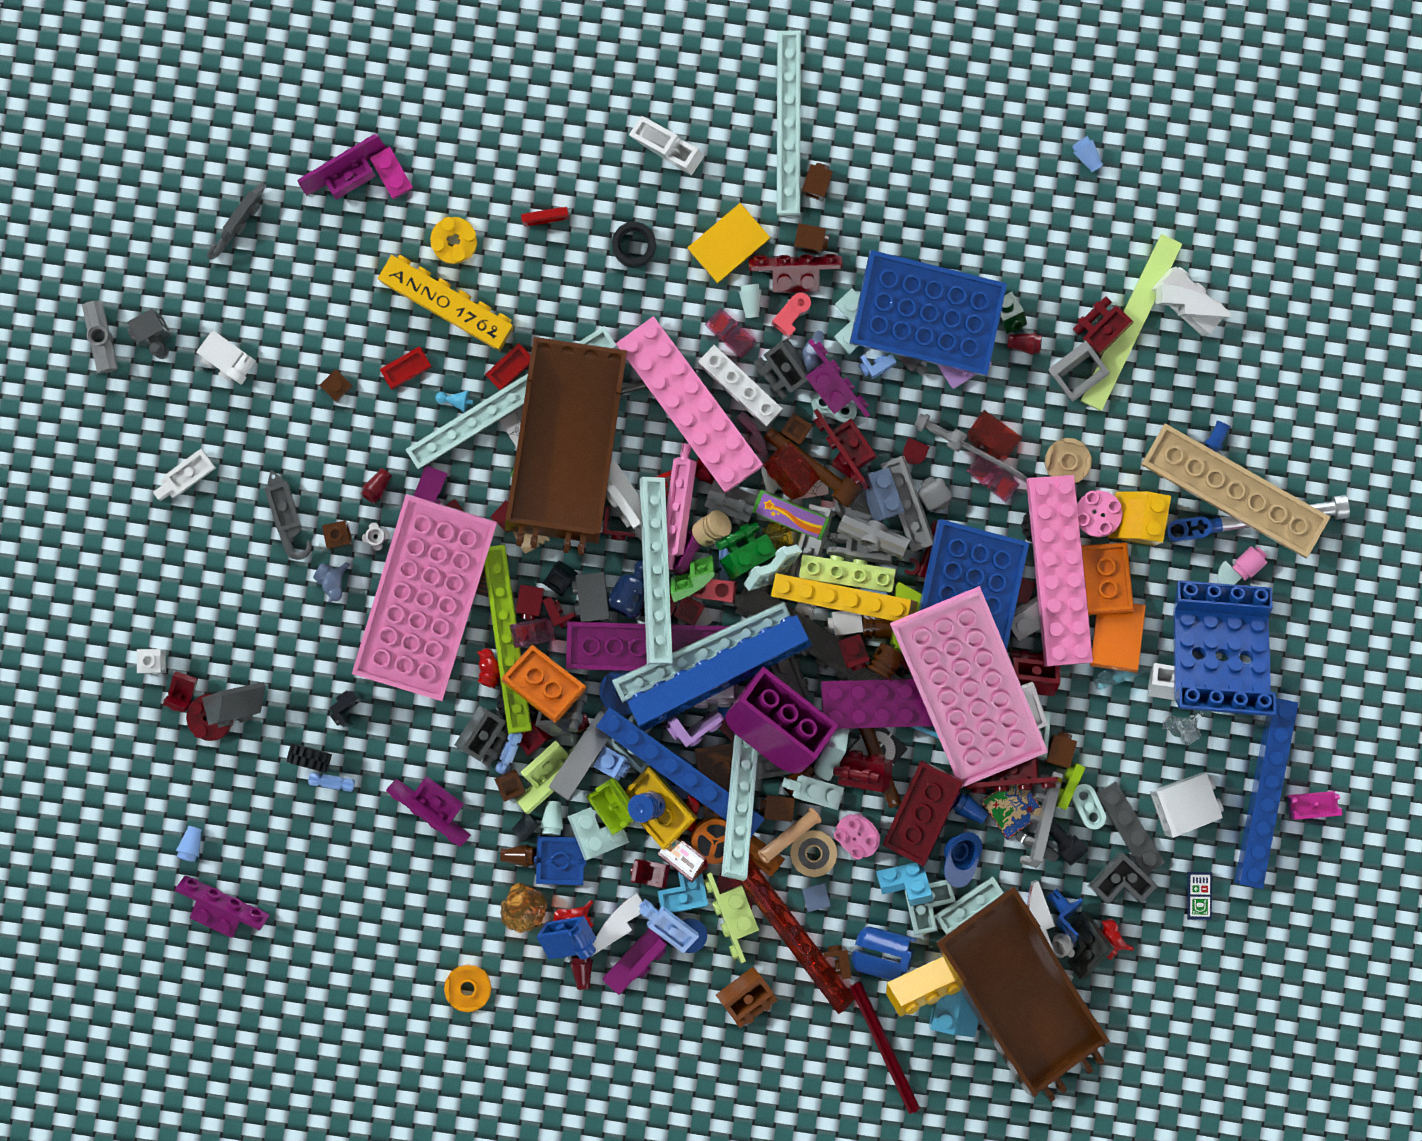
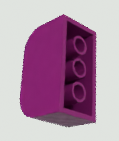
M764 667L748 682L725 716L727 725L738 737L774 765L790 773H801L814 762L839 726Z

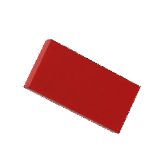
M566 206L521 214L523 226L528 227L568 220L569 213Z
M518 343L485 375L499 390H502L529 367L531 355Z
M419 346L380 368V371L390 389L393 390L432 368Z

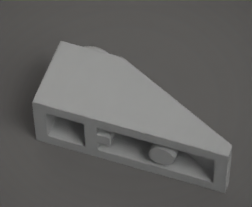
M1038 596L1015 609L1011 634L1018 641L1041 628Z

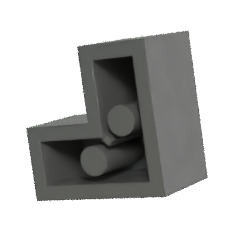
M1118 852L1087 885L1107 904L1123 888L1138 902L1143 903L1158 887L1151 878L1122 852Z

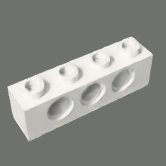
M715 345L698 361V365L765 428L782 412L783 409Z

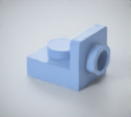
M883 354L873 361L874 365L871 366L866 356L863 355L859 359L861 364L858 366L865 377L869 375L872 380L895 366L896 360L892 354L887 357Z
M604 746L593 767L619 781L621 777L624 778L628 773L630 760Z

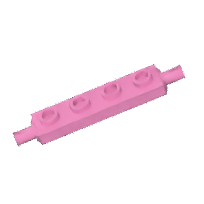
M682 443L680 457L673 460L666 508L669 570H674L675 556L684 555L697 462L690 459L691 446Z

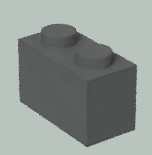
M605 573L576 575V581H572L573 594L578 595L579 604H575L576 618H581V622L610 620Z

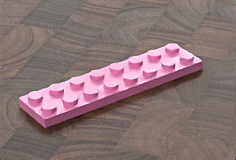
M654 316L616 343L619 349L627 350L626 359L725 493L764 466Z
M1074 475L1028 478L1026 483L1044 665L1047 667L1092 663Z

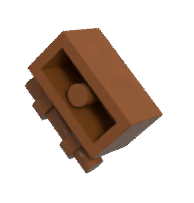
M754 967L750 968L716 994V997L740 1029L747 1023L750 1025L754 1022V1018L764 1010L766 1012L772 1008L771 1005L778 1000Z

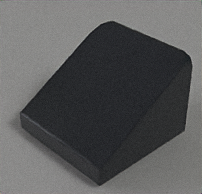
M558 561L549 572L543 584L560 596H563L578 573L563 562Z
M525 814L512 828V831L521 842H525L540 826V823L530 814Z

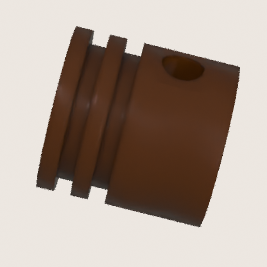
M862 615L863 639H866V636L869 639H872V636L875 639H891L892 627L890 623L892 621Z
M881 642L873 655L874 660L871 659V665L868 664L867 668L880 677L892 681L891 676H895L896 673L894 671H898L905 658L902 653Z

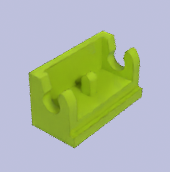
M611 778L586 796L612 835L635 822L628 812L630 798L616 779Z

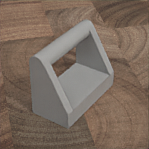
M1084 341L1048 369L1050 375L1072 402L1110 374L1087 341ZM1090 356L1100 370L1073 391H1070L1061 378Z

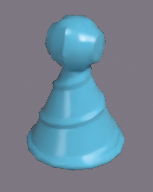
M468 390L449 396L445 392L440 391L435 396V400L439 404L447 401L463 413L467 411L468 404L473 405V400H469Z

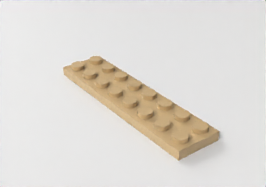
M1166 423L1161 428L1141 463L1143 467L1305 559L1308 558L1330 519V516Z

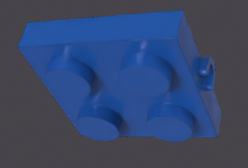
M537 836V855L534 856L536 884L584 885V866H586V860H584L576 837Z

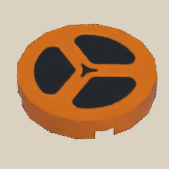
M721 817L703 819L695 826L691 833V847L705 857L709 864L723 862L726 820Z

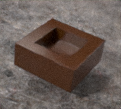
M337 369L319 385L336 403L353 387Z
M793 413L780 433L800 446L813 425Z
M516 769L494 779L504 802L526 793Z

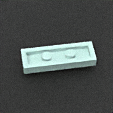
M992 876L957 899L956 902L951 903L934 914L947 935L1004 892Z

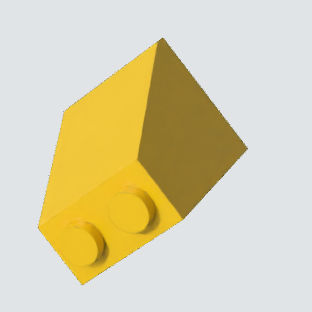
M1116 492L1115 497L1121 504L1123 515L1120 525L1116 531L1108 535V538L1150 546L1163 543L1171 496L1153 492Z

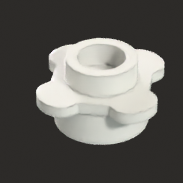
M371 523L366 534L362 535V541L372 545L374 550H381L383 542L390 537V533L388 530L379 528L377 523Z
M1065 934L1063 937L1055 935L1053 937L1052 947L1057 957L1069 956L1071 958L1075 955L1073 943L1069 935Z

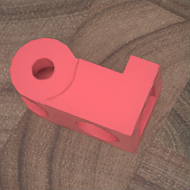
M796 293L772 320L771 325L790 339L796 331L793 324L810 309V297L805 293Z
M711 579L703 588L693 593L691 597L735 604L737 582Z

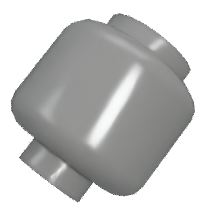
M929 477L920 483L922 487L918 490V496L927 511L938 513L951 504L952 493L943 479Z

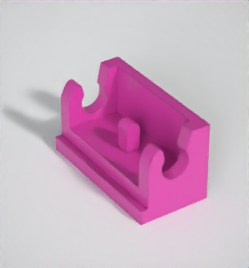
M1335 791L1287 795L1290 819L1342 815V809L1338 806L1340 796Z

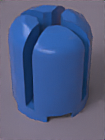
M871 926L865 927L859 932L855 945L901 957V960L855 949L852 954L853 966L858 972L892 981L902 976L904 972L907 973V970H910L914 950L910 949L911 941H916V938Z

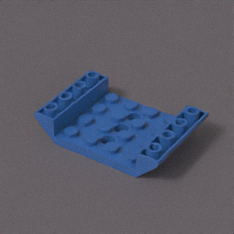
M1178 580L1173 611L1174 699L1179 709L1276 716V695L1271 692L1269 615L1273 609L1272 588ZM1199 651L1204 655V658L1196 659L1193 657L1192 652ZM1223 653L1228 660L1220 661L1216 658V654ZM1246 655L1251 659V662L1244 663L1240 660L1239 656Z

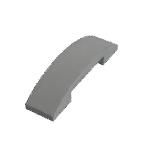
M599 711L548 787L566 800H569L610 739V736L596 727L605 714L602 711Z

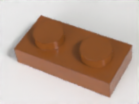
M753 835L750 838L749 861L772 877L785 858L778 854L769 863L763 862L758 855V851L763 849L766 844Z

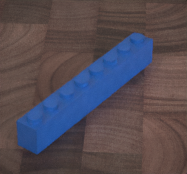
M787 616L780 621V624L774 627L763 628L759 631L758 635L740 640L737 643L738 645L731 649L725 648L717 652V656L709 660L703 659L697 662L695 667L690 670H681L674 675V678L668 681H659L653 685L652 689L634 694L632 699L627 702L638 726L643 731H646L754 676L762 667L768 669L813 646L798 616Z
M1276 698V716H1266L1234 883L1260 889L1264 887L1299 702Z
M609 707L596 725L597 728L727 821L729 792ZM754 810L751 837L765 819Z

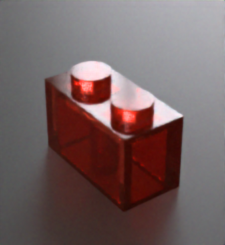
M986 410L982 411L966 433L969 437L968 441L977 448L982 446L988 451L987 454L1002 462L1007 459L1022 438Z
M792 443L779 447L763 464L768 475L776 481L783 493L791 501L804 496L820 479Z

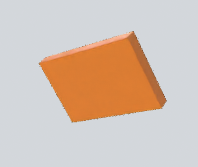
M1127 543L1081 545L1088 615L1133 613L1134 605Z
M1133 603V613L1096 615L1092 645L1093 662L1090 663V666L1133 673L1138 672L1146 605Z
M531 645L501 678L505 685L555 724L587 689L583 683L534 645Z

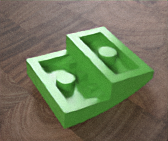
M712 555L690 562L689 572L670 577L673 602L697 592L715 576Z

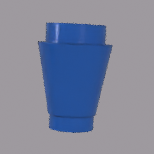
M960 793L952 808L955 810V814L980 824L985 821L988 812L969 794Z

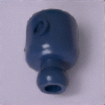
M643 560L636 562L633 575L623 574L620 576L608 597V605L616 612L630 619H637L645 609Z

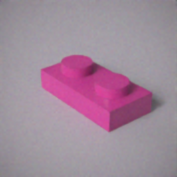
M390 147L370 157L392 199L413 189Z

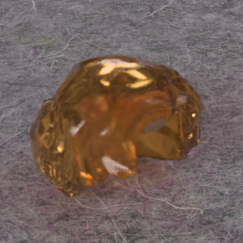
M523 883L513 885L509 889L506 899L500 904L501 921L509 930H514L518 933L533 930L540 926L548 908L546 898L540 891Z

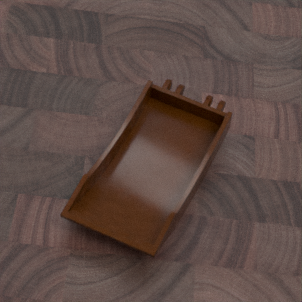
M534 337L505 519V530L518 532L516 546H522L524 533L533 534L530 545L534 549L537 547L538 535L565 539L563 553H569L571 540L580 541L577 549L578 555L584 554L585 542L599 544L627 350Z
M1012 887L945 935L936 944L965 999L1024 1091L1034 1098L1042 1091L1046 1098L1052 1102L1055 1100V1097L1048 1085L1054 1082L1056 1088L1062 1094L1065 1093L1067 1089L1060 1076L1078 1063H1080L1086 1073L1090 1074L1093 1072L1092 1066L1086 1060V1057L1091 1054L1097 1064H1104L1105 1061L1097 1049L1103 1044L1109 1043L1110 1040L1061 966L1040 928L1041 926L1016 888Z

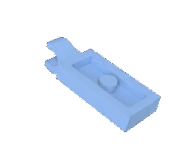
M646 899L639 905L641 908L640 913L649 919L647 926L683 954L698 939L697 931L662 906L657 911Z

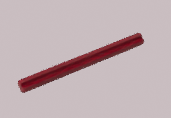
M860 981L850 986L853 996L908 1113H915L920 1110L919 1104Z

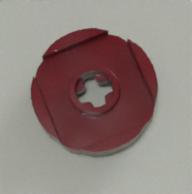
M204 694L189 704L186 715L187 725L197 738L205 741L219 740L228 734L235 720H231L232 725L218 728L217 724L208 725V721H205L206 712L202 698L211 694Z

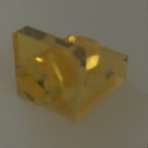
M772 522L767 527L762 528L763 535H768L776 551L783 546L789 547L794 545L790 528L776 522Z

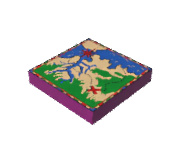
M1009 787L1008 792H995L994 790L980 800L1006 840L1017 834L1019 830L1021 831L1033 823L1030 821V816H1039L1041 811V805L1035 800L1030 790H1018V787Z

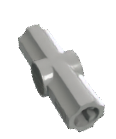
M103 301L86 302L82 305L88 331L87 339L91 344L97 373L113 372L118 369L112 344L113 336L109 331ZM103 331L105 334L104 340L97 343L95 336L98 332Z
M847 512L843 515L837 530L838 533L860 541V544L868 550H881L900 559H903L911 540L889 531L886 525L879 521L870 520L868 522Z

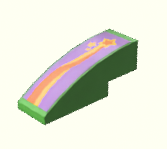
M760 490L752 511L771 521L818 540H822L830 518L766 490Z

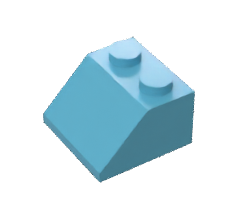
M960 990L956 994H947L941 997L938 1002L933 1004L929 1028L952 1035L975 1037L979 1020Z

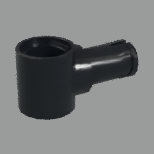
M1055 819L1052 821L1049 835L1057 843V851L1060 856L1072 866L1089 850L1076 835H1068Z

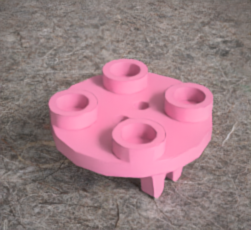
M1100 490L1089 491L1077 504L1079 527L1090 536H1108L1116 531L1121 523L1123 515L1121 504L1109 492Z
M849 814L843 817L837 824L834 838L840 842L842 847L854 859L860 860L862 857L871 856L880 845L878 830L872 822L861 814Z

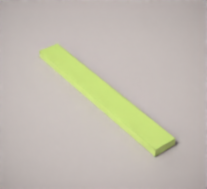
M1163 234L1160 235L1123 311L1134 323L1100 358L1110 374L1085 392L1080 402L1102 411L1156 300V294L1151 289L1168 269L1172 267L1182 243ZM1098 366L1096 367L1093 375L1100 370Z

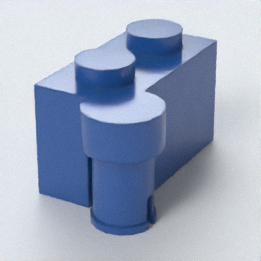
M584 916L546 922L536 937L548 959H562L573 955H578L579 959H587L596 951L593 945L596 936Z

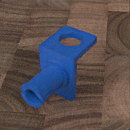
M1055 889L1053 893L1051 892L1047 896L1046 900L1060 913L1056 926L1064 934L1069 935L1073 943H1076L1079 934L1066 920L1082 906L1083 899L1079 898L1075 903L1070 904L1059 890Z

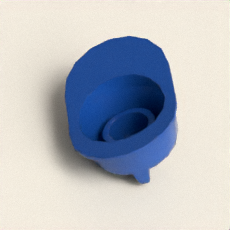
M962 833L952 837L945 844L944 857L946 860L944 875L948 884L953 887L961 888L966 886L975 874L982 852V841L975 833Z

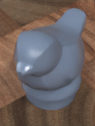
M816 331L812 338L816 344L820 341L823 345L822 331ZM808 342L803 348L801 358L806 371L809 373L822 364L823 361Z
M348 562L338 568H332L331 565L324 563L317 568L313 579L322 585L323 591L329 597L328 602L339 601L342 598L343 573L350 566Z

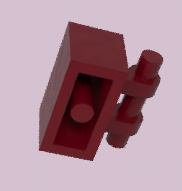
M1024 649L1019 651L1011 650L1009 658L1012 660V665L1020 685L1033 682L1038 695L1054 697L1060 685V666L1045 667L1042 651L1039 654L1030 653Z
M850 750L844 754L840 766L834 767L833 774L839 776L838 784L884 792L891 787L893 760L885 759V756L881 754L868 756L863 755L862 751Z

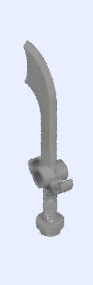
M920 414L914 426L918 427V431L922 432L926 428V430L928 429V431L948 441L946 446L959 452L961 447L1026 483L1028 478L1018 470L964 442L968 435L962 431L955 429L953 432H950L935 423L933 424V422L929 421L930 415Z

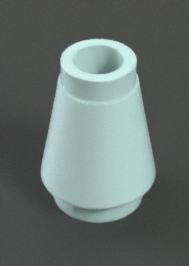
M759 284L740 285L741 291H739L745 318L759 317L762 289L759 290Z
M547 801L540 826L542 835H561L563 830L561 802Z

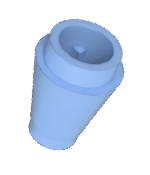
M1088 136L1072 146L1073 153L1091 172H1094L1103 165L1093 140H1090Z
M188 826L176 850L178 852L177 858L190 862L196 861V857H199L202 829Z

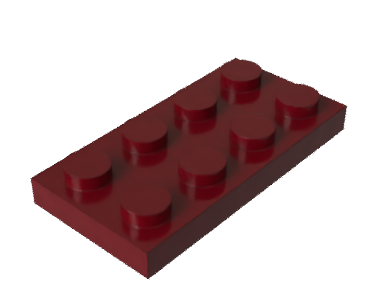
M921 760L882 845L923 867L926 866L965 781Z

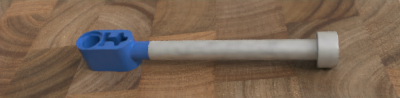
M1346 495L1332 497V502L1310 505L1328 516L1334 515L1336 520L1349 518L1350 515L1349 502ZM1200 516L1169 522L1166 524L1164 536L1170 542L1201 539L1210 533L1250 527L1231 516L1214 519ZM1198 523L1204 526V530L1200 532L1199 530L1189 532L1188 527L1196 526ZM1173 525H1177L1181 529V535L1178 538L1171 534V527Z

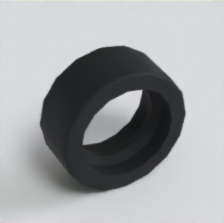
M636 221L627 222L621 225L613 235V254L624 266L631 268L642 267L649 263L655 254V236L645 224ZM628 232H640L647 239V251L639 258L627 257L621 250V239Z

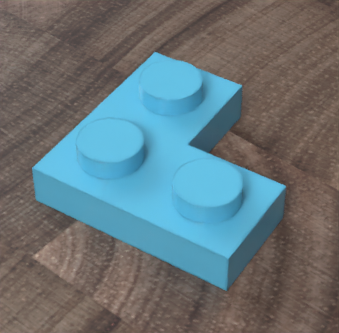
M915 862L876 871L882 894L905 889L910 906L933 901L925 869L920 864Z
M678 872L681 887L657 891L660 908L663 906L671 913L708 907L702 873L691 883Z

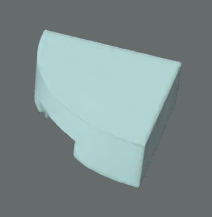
M1226 561L1220 565L1218 583L1235 585L1242 578Z

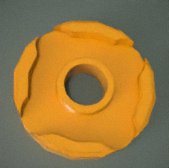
M470 964L458 966L451 971L445 980L444 986L447 1001L455 1009L462 1012L477 1011L484 1006L490 998L492 989L487 973L480 967ZM464 982H471L475 988L474 993L471 995L464 994L461 989Z

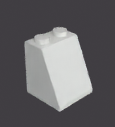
M1202 772L1150 791L1165 836L1174 838L1223 818L1221 814L1224 811L1219 798H1215L1213 792L1216 789L1214 780L1207 773Z

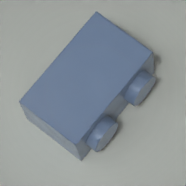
M889 468L863 477L869 488L864 490L862 485L861 488L873 520L881 522L905 512Z

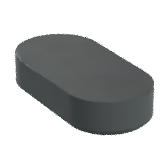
M1019 830L1015 839L1032 849V845H1028L1024 841L1025 837L1034 838V836ZM1046 844L1044 858L1055 863L1060 856L1059 852Z

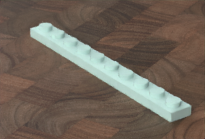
M605 326L578 342L580 344L614 349L617 347ZM528 374L405 449L417 469L420 470L523 406Z

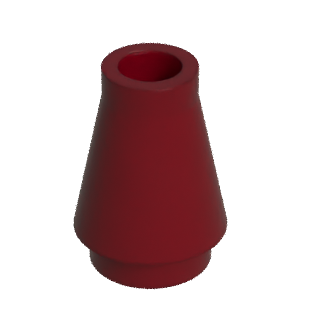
M1037 332L1009 334L1007 348L1033 356L1034 353L1040 354L1042 335H1037Z
M380 468L361 487L363 490L360 494L369 502L376 504L378 500L381 501L392 475L383 468Z
M578 955L571 956L572 961L569 963L577 990L591 988L593 960L590 957L579 959Z

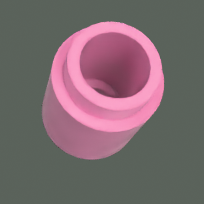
M1250 546L1235 561V565L1232 568L1245 581L1248 578H1252L1267 564L1265 560L1267 555L1258 546L1255 549Z

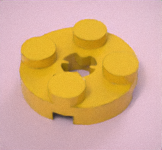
M445 217L435 225L431 232V248L436 256L445 263L458 264L467 261L476 251V232L465 219ZM458 235L459 245L454 244L453 247L448 245L450 243L448 238Z

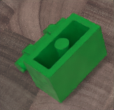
M757 522L750 525L745 524L740 527L739 531L733 534L729 533L722 540L716 542V546L720 551L727 548L729 552L728 555L719 561L731 581L775 557L776 549L767 534L755 539L753 533L760 530ZM744 539L746 545L738 548L736 542Z

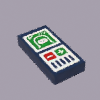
M1187 872L1188 920H1212V872Z

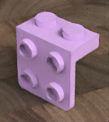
M713 710L687 730L684 729L675 716L667 719L666 722L668 724L664 727L675 741L679 739L686 747L689 745L692 747L703 739L702 735L710 731L711 733L717 730L722 725L721 721L724 718L717 710Z

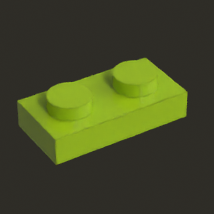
M1074 763L1072 767L1067 768L1063 777L1066 781L1063 788L1060 787L1056 807L1067 810L1086 767Z

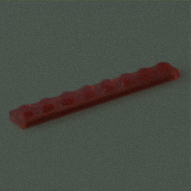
M749 857L747 879L738 881L838 1014L845 1011L855 1000L854 996Z

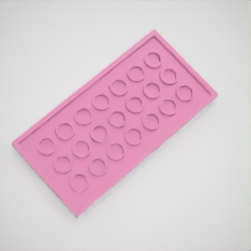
M405 495L352 674L443 701L495 532L496 521L412 495Z
M980 586L890 623L954 775L965 781L962 787L1048 753Z

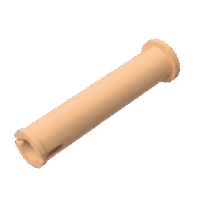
M809 808L807 810L808 813L758 851L761 860L769 863L770 860L815 824H820L822 820L819 814L814 809Z

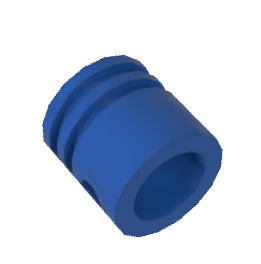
M653 791L635 795L628 803L629 815L633 820L640 823L658 819L665 811L663 797Z

